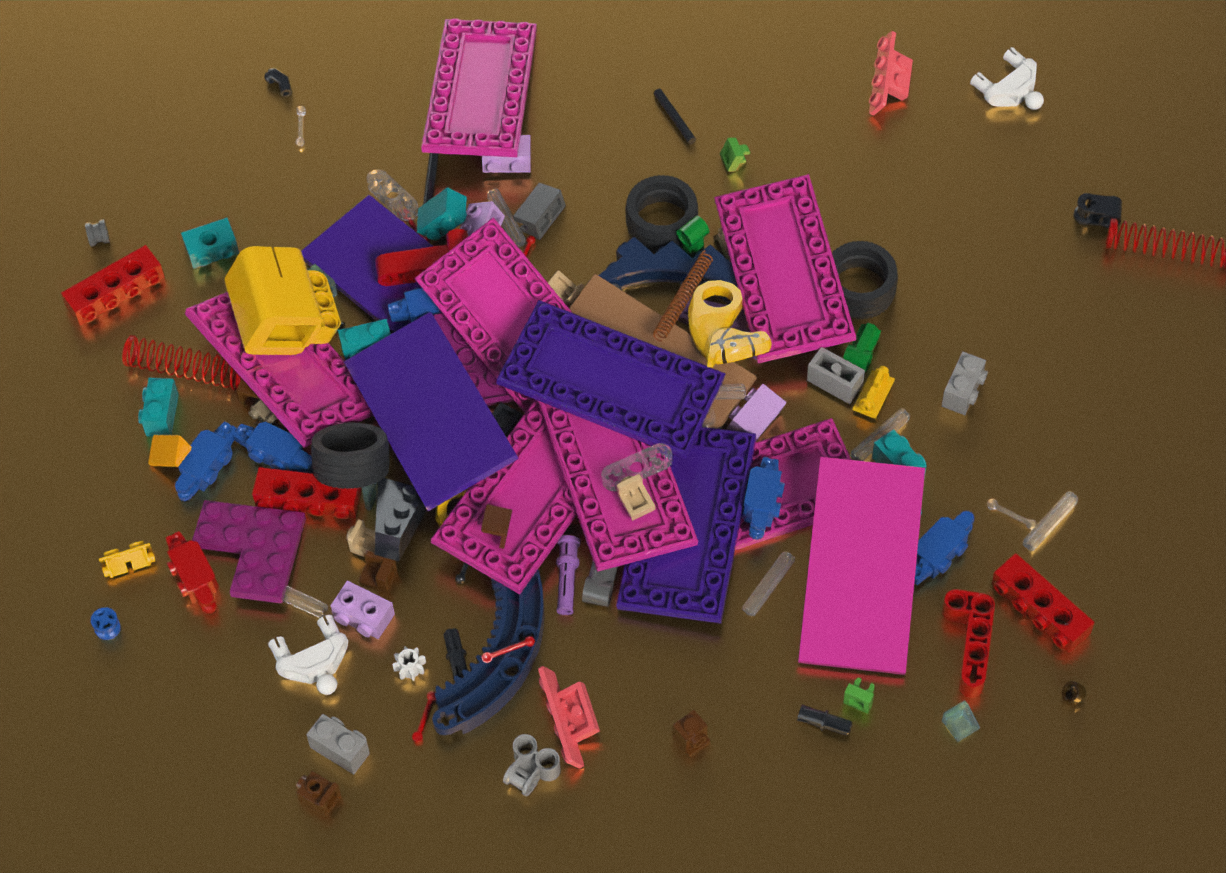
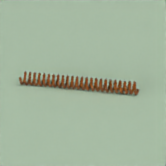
M706 250L702 251L697 258V261L655 327L653 336L657 341L662 342V340L655 336V333L660 338H667L697 285H699L705 272H707V269L713 262V258L709 254L704 253ZM703 255L709 256L711 260H709L707 257H703ZM657 331H659L661 334H663V335H665V336L663 337V336L659 335V334L657 333Z

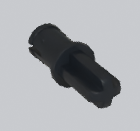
M447 629L443 634L448 652L446 659L450 661L453 680L454 676L463 678L462 670L468 671L465 659L467 652L462 647L458 629Z
M802 704L797 721L819 727L821 731L827 729L843 735H849L852 728V721L829 714V710L824 712Z

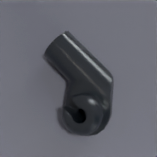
M277 68L268 69V72L264 74L266 82L270 84L278 83L281 96L289 97L292 94L289 77Z

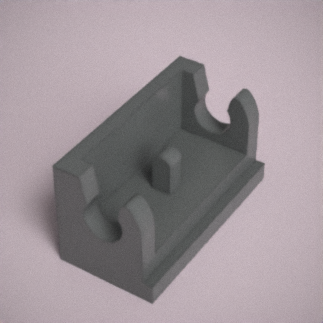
M538 183L513 216L514 221L524 224L519 229L540 240L566 206L561 190Z

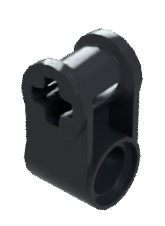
M1084 193L1078 198V206L1075 208L1073 216L1079 224L1109 228L1111 218L1118 220V226L1121 224L1122 200L1120 198Z

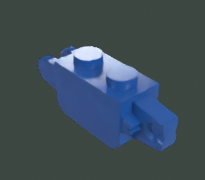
M415 288L404 292L405 299L388 304L392 322L410 320L412 323L429 312L433 316L442 313L422 288Z
M223 422L214 432L210 430L201 431L190 445L192 447L191 451L178 466L181 475L175 483V489L181 501L190 500L199 489L204 492L209 485L215 482L221 468L230 462L233 454L231 449L234 441L233 434L237 430L235 426Z
M268 422L259 423L256 428L240 424L234 432V440L247 448L248 456L257 463L263 462L272 469L314 474L311 454L303 450V446L291 433Z
M763 457L760 467L756 466L750 470L741 518L745 522L750 523L749 535L755 540L763 538L766 526L771 527L773 517H779L781 503L776 501L777 497L782 498L785 482H780L782 471H779V460Z
M963 511L954 520L949 517H941L918 540L914 584H920L929 576L934 579L939 573H945L952 563L951 560L956 555L960 557L968 548V535L973 528L975 518L972 512Z

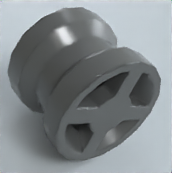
M104 219L99 220L95 224L85 223L90 247L96 246L99 242L110 243Z

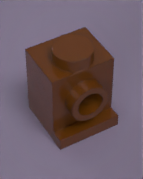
M692 710L672 725V738L689 758L711 742L707 737L708 725L695 710Z
M313 771L308 776L303 775L296 784L298 800L325 817L341 796L338 784L328 781ZM316 786L319 788L317 791H313Z

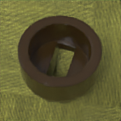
M1069 681L1063 686L1062 697L1069 703H1081L1086 697L1085 687L1078 682Z

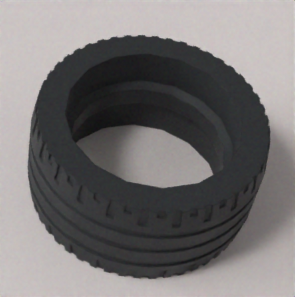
M658 175L641 180L632 188L626 201L625 214L628 232L632 238L635 237L650 251L656 252L661 246H666L671 241L679 247H683V243L677 235V230L693 217L698 216V202L694 191L684 181L673 176ZM656 202H668L681 208L685 215L679 221L670 225H654L639 216V212L647 205Z
M852 241L836 248L832 255L838 275L847 269L861 267L877 273L884 281L880 288L867 293L852 292L842 286L850 317L863 320L876 317L887 310L895 297L898 282L897 265L891 254L880 245L868 241Z
M355 422L335 424L317 432L312 439V468L315 478L322 484L334 488L354 489L375 484L385 478L389 472V443L386 433L379 427Z

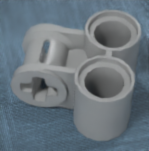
M528 734L519 735L513 742L515 762L506 771L503 782L517 787L527 797L534 790L540 779L553 781L559 776L561 772L560 757L551 748H544L538 752L537 742L533 736ZM523 748H530L532 750L527 754L519 752ZM545 762L554 763L550 768L541 766Z

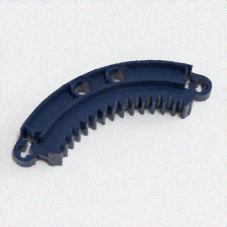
M539 570L535 572L521 594L514 592L491 578L496 599V620L493 622L494 629L490 632L491 638L487 639V647L482 648V654L484 652L492 653L522 642L528 636H532L535 639V644L531 647L524 646L494 657L489 663H485L482 660V655H477V664L471 662L469 664L470 671L462 670L463 678L454 676L455 684L446 681V689L444 690L436 686V693L434 694L439 710L433 714L432 720L435 731L440 735H450L461 729L462 733L466 734L485 723L499 712L523 685L539 652L544 629V598ZM514 670L518 672L513 676L506 675L508 671ZM446 717L449 720V725L444 726L441 723V718Z

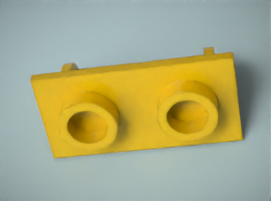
M880 366L875 371H871L852 409L853 411L874 419L877 418L895 381V378L889 376V369L887 367Z
M144 541L130 544L129 549L119 552V549L104 552V557L99 558L101 564L106 562L107 565L102 567L104 576L113 578L128 573L127 562H131L133 570L151 566V563L156 561L153 552H147V549L152 548L150 543L145 544Z

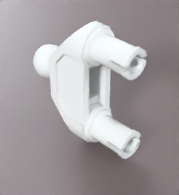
M1013 47L1006 51L1003 59L1015 67L1016 70L1000 82L994 84L984 77L981 72H978L977 75L975 74L970 81V84L982 92L985 100L993 106H1017L1025 100L1028 108L1037 110L1044 103L1043 95L1040 92L1033 91L1037 62L1032 58L1026 59Z
M325 615L328 625H326L323 617L317 621V625L320 627L326 640L294 655H291L284 637H276L279 647L274 639L268 643L277 661L275 668L279 675L307 684L317 682V690L324 695H330L335 692L337 680L332 674L336 672L346 653L348 639L345 634L340 633L332 615Z

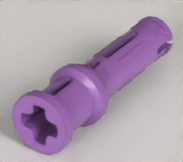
M565 535L561 536L557 542L560 550L559 557L556 559V565L560 571L556 612L560 615L573 614L575 569L578 568L580 562L577 558L578 547L581 545V540L576 536Z

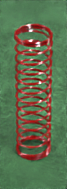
M1111 218L1106 249L1111 248L1113 237L1114 250L1117 249L1125 224L1123 251L1125 252L1135 225L1133 253L1136 252L1144 228L1142 254L1145 255L1154 229L1152 256H1155L1161 234L1164 231L1163 259L1173 232L1171 260H1174L1183 233L1181 262L1184 261L1191 236H1193L1190 261L1191 264L1193 263L1202 237L1200 265H1203L1206 251L1212 238L1210 267L1213 266L1219 243L1222 241L1219 268L1221 269L1223 266L1224 270L1226 269V248L1224 250V239L1222 237L1219 238L1214 250L1213 235L1209 237L1205 246V237L1202 233L1195 246V234L1191 232L1185 245V232L1182 230L1175 245L1176 232L1174 228L1170 231L1166 241V229L1162 227L1156 241V226L1153 225L1146 241V224L1142 225L1137 237V223L1134 222L1127 237L1126 220L1123 221L1117 237L1118 220Z
M130 335L123 347L122 362L128 367L134 368L139 366L142 370L148 367L151 372L157 369L160 374L166 371L169 376L176 374L178 378L185 376L187 380L194 378L196 382H200L203 379L205 384L211 382L214 386L222 384L225 389L231 386L234 391L237 390L240 384L241 377L236 371L232 377V367L230 369V383L227 386L223 384L229 367L227 362L223 375L225 359L221 365L220 382L218 384L214 383V378L220 364L219 354L215 355L212 362L211 380L206 382L204 377L210 365V352H207L204 356L202 377L197 380L195 375L199 369L202 356L200 350L194 356L193 375L188 378L186 372L192 360L191 348L185 353L183 374L179 376L177 370L183 357L182 346H179L176 351L174 372L171 374L168 373L167 369L171 364L174 354L173 344H170L167 348L165 369L162 372L159 371L158 367L162 362L165 352L163 341L157 348L156 367L154 369L149 367L156 349L154 339L148 345L146 354L147 365L145 367L140 366L146 351L147 341L145 337L141 339L138 346L137 337ZM134 340L133 352L130 358L131 345ZM144 340V349L139 360L140 348ZM153 342V351L151 358L149 360V351L151 344ZM161 345H163L162 354L158 362L159 350ZM172 346L171 357L167 365L169 349ZM180 348H181L180 359H179L178 365H177V367H176V361H177L178 352H179V350H180ZM190 350V358L188 365L186 367V359L188 352ZM199 353L198 365L195 370V362ZM137 355V364L132 365ZM208 356V363L204 372L205 361ZM218 357L216 370L213 375L214 364L216 358ZM235 376H236V380H235V387H236V388H234L233 385H232V383H233V381H234V379H235Z

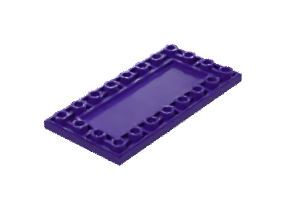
M368 195L301 250L304 262L315 271L323 273L328 282L374 320L387 319L389 330L392 334L410 324L411 321L392 322L388 304L405 299L404 292L421 288V286L417 282L394 286L380 285L377 279L375 259L377 256L385 253L433 247V245L372 196Z
M538 300L504 364L496 384L686 460L720 390L726 373Z
M431 312L344 361L428 511L519 459Z
M701 427L686 460L665 452L698 539V545L625 564L616 604L617 609L721 623L755 449L756 433Z

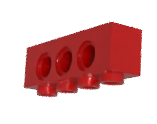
M144 245L61 292L65 306L81 326L93 321L102 313L114 309L123 301L135 297L144 289L156 285L165 276L160 262L147 245Z
M262 467L258 468L252 492L255 506L307 512L314 516L332 515L339 519L357 517L362 495L361 487L354 489L329 487L319 482L312 473ZM281 490H286V492L282 494H277ZM306 493H311L308 497H302ZM336 496L335 499L328 500L329 497Z
M1017 553L994 572L991 583L994 590L999 595L1009 599L1018 612L1027 615L1038 630L1045 631L1057 647L1064 648L1068 653H1071L1091 634L1095 622ZM1016 585H1022L1026 587V589H1019L1016 587ZM1036 602H1041V603H1044L1046 606H1045V607H1040V606L1036 605L1035 603H1036ZM1055 620H1063L1066 624H1058Z

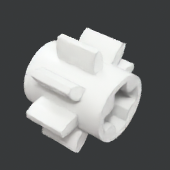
M405 646L400 654H394L397 662L392 664L393 669L396 672L400 671L401 680L406 677L415 681V677L419 673L424 674L422 665L426 663L425 656H419V649L417 647L413 650Z

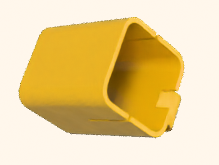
M264 246L245 248L238 254L225 276V285L245 352L248 354L296 355L302 353L305 347H308L310 344H326L330 342L341 325L326 276L319 271L307 270L302 252L298 248L273 247L272 249V247Z

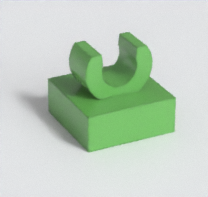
M727 138L720 156L727 172H733L737 170L740 164L746 162L744 155H749L751 152L747 145H739L736 138Z
M858 677L854 685L848 684L843 703L868 714L873 704L875 685L871 683L870 687L864 690L859 687L861 678Z

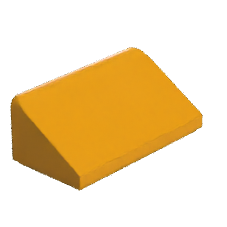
M154 435L151 442L148 464L150 466L178 467L192 447L180 435Z

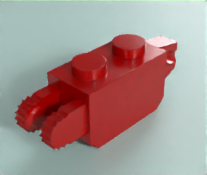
M180 531L167 536L166 542L169 548L167 553L170 561L166 564L173 577L178 575L180 582L177 585L182 596L188 595L192 604L198 602L204 613L213 614L217 610L213 594L217 592L219 585L199 543L192 540L187 542Z

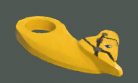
M722 280L707 281L699 285L694 291L688 307V326L691 338L696 348L706 359L707 367L712 368L715 364L731 363L769 352L772 346L771 338L766 332L750 333L731 327L742 309L743 299L741 290L734 284ZM717 295L728 298L731 303L724 307H712L707 305L704 300L710 296Z

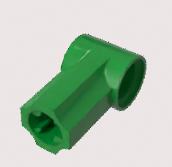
M699 216L693 217L677 230V235L683 243V251L691 258L699 250H704V237L710 232L706 222Z
M868 322L861 324L856 334V340L853 341L852 345L849 344L847 346L843 359L865 370L866 373L871 364L873 351L880 338L881 330L876 325Z

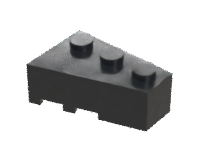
M386 478L378 482L375 555L400 561L426 513V507L413 485Z

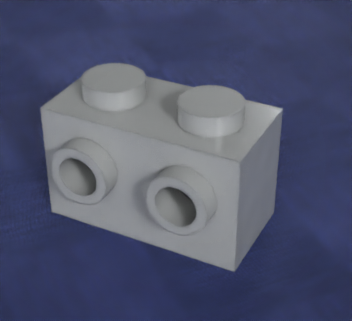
M821 347L808 364L807 381L850 404L863 387L865 370Z
M962 351L944 390L942 407L966 415L970 404L974 405L977 400L979 384L983 385L986 380L988 371L984 370L985 359Z
M322 714L306 734L310 748L353 775L370 754L366 737L357 730H353V732L345 728L344 723L334 716L329 718Z

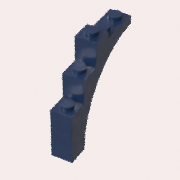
M633 237L618 247L616 250L617 261L610 263L606 270L598 276L611 284H618L621 289L655 282L682 284L697 258L704 250H699L691 258L676 243L671 241L666 246H661L653 254L639 240ZM709 245L704 249L706 252L704 253L709 254L713 258V262L707 269V272H705L699 285L707 281L722 280L732 283L738 288L731 262L713 246ZM703 255V257H707L709 260H711L709 256ZM715 295L729 305L731 303L728 298Z

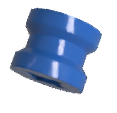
M102 607L97 609L91 616L92 627L100 639L110 640L119 634L121 625L113 609Z

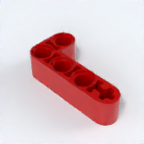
M464 229L449 231L446 235L447 245L385 253L377 256L375 265L378 283L382 286H394L416 282L415 277L469 236L468 232Z
M953 589L945 595L942 614L950 622L967 625L959 690L965 697L976 698L982 693L986 679L995 602L991 596L984 593ZM950 604H958L960 608H953ZM976 608H984L987 612H979ZM979 631L982 632L984 635L977 636L973 632ZM971 655H977V656H979L981 659H980V660H974V659H972L970 656H971ZM971 674H976L974 683L970 682Z

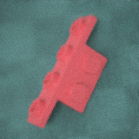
M894 31L889 32L886 36H882L877 43L878 53L874 63L875 74L871 83L873 86L872 95L869 99V114L873 116L886 106L888 94L903 101L908 97L913 60L894 50L896 32Z
M542 666L538 668L540 674L539 683L546 693L548 699L546 706L550 714L553 715L556 724L554 725V731L562 743V756L568 764L580 769L584 767V762L578 742L600 732L586 686L579 681L561 691L555 672Z

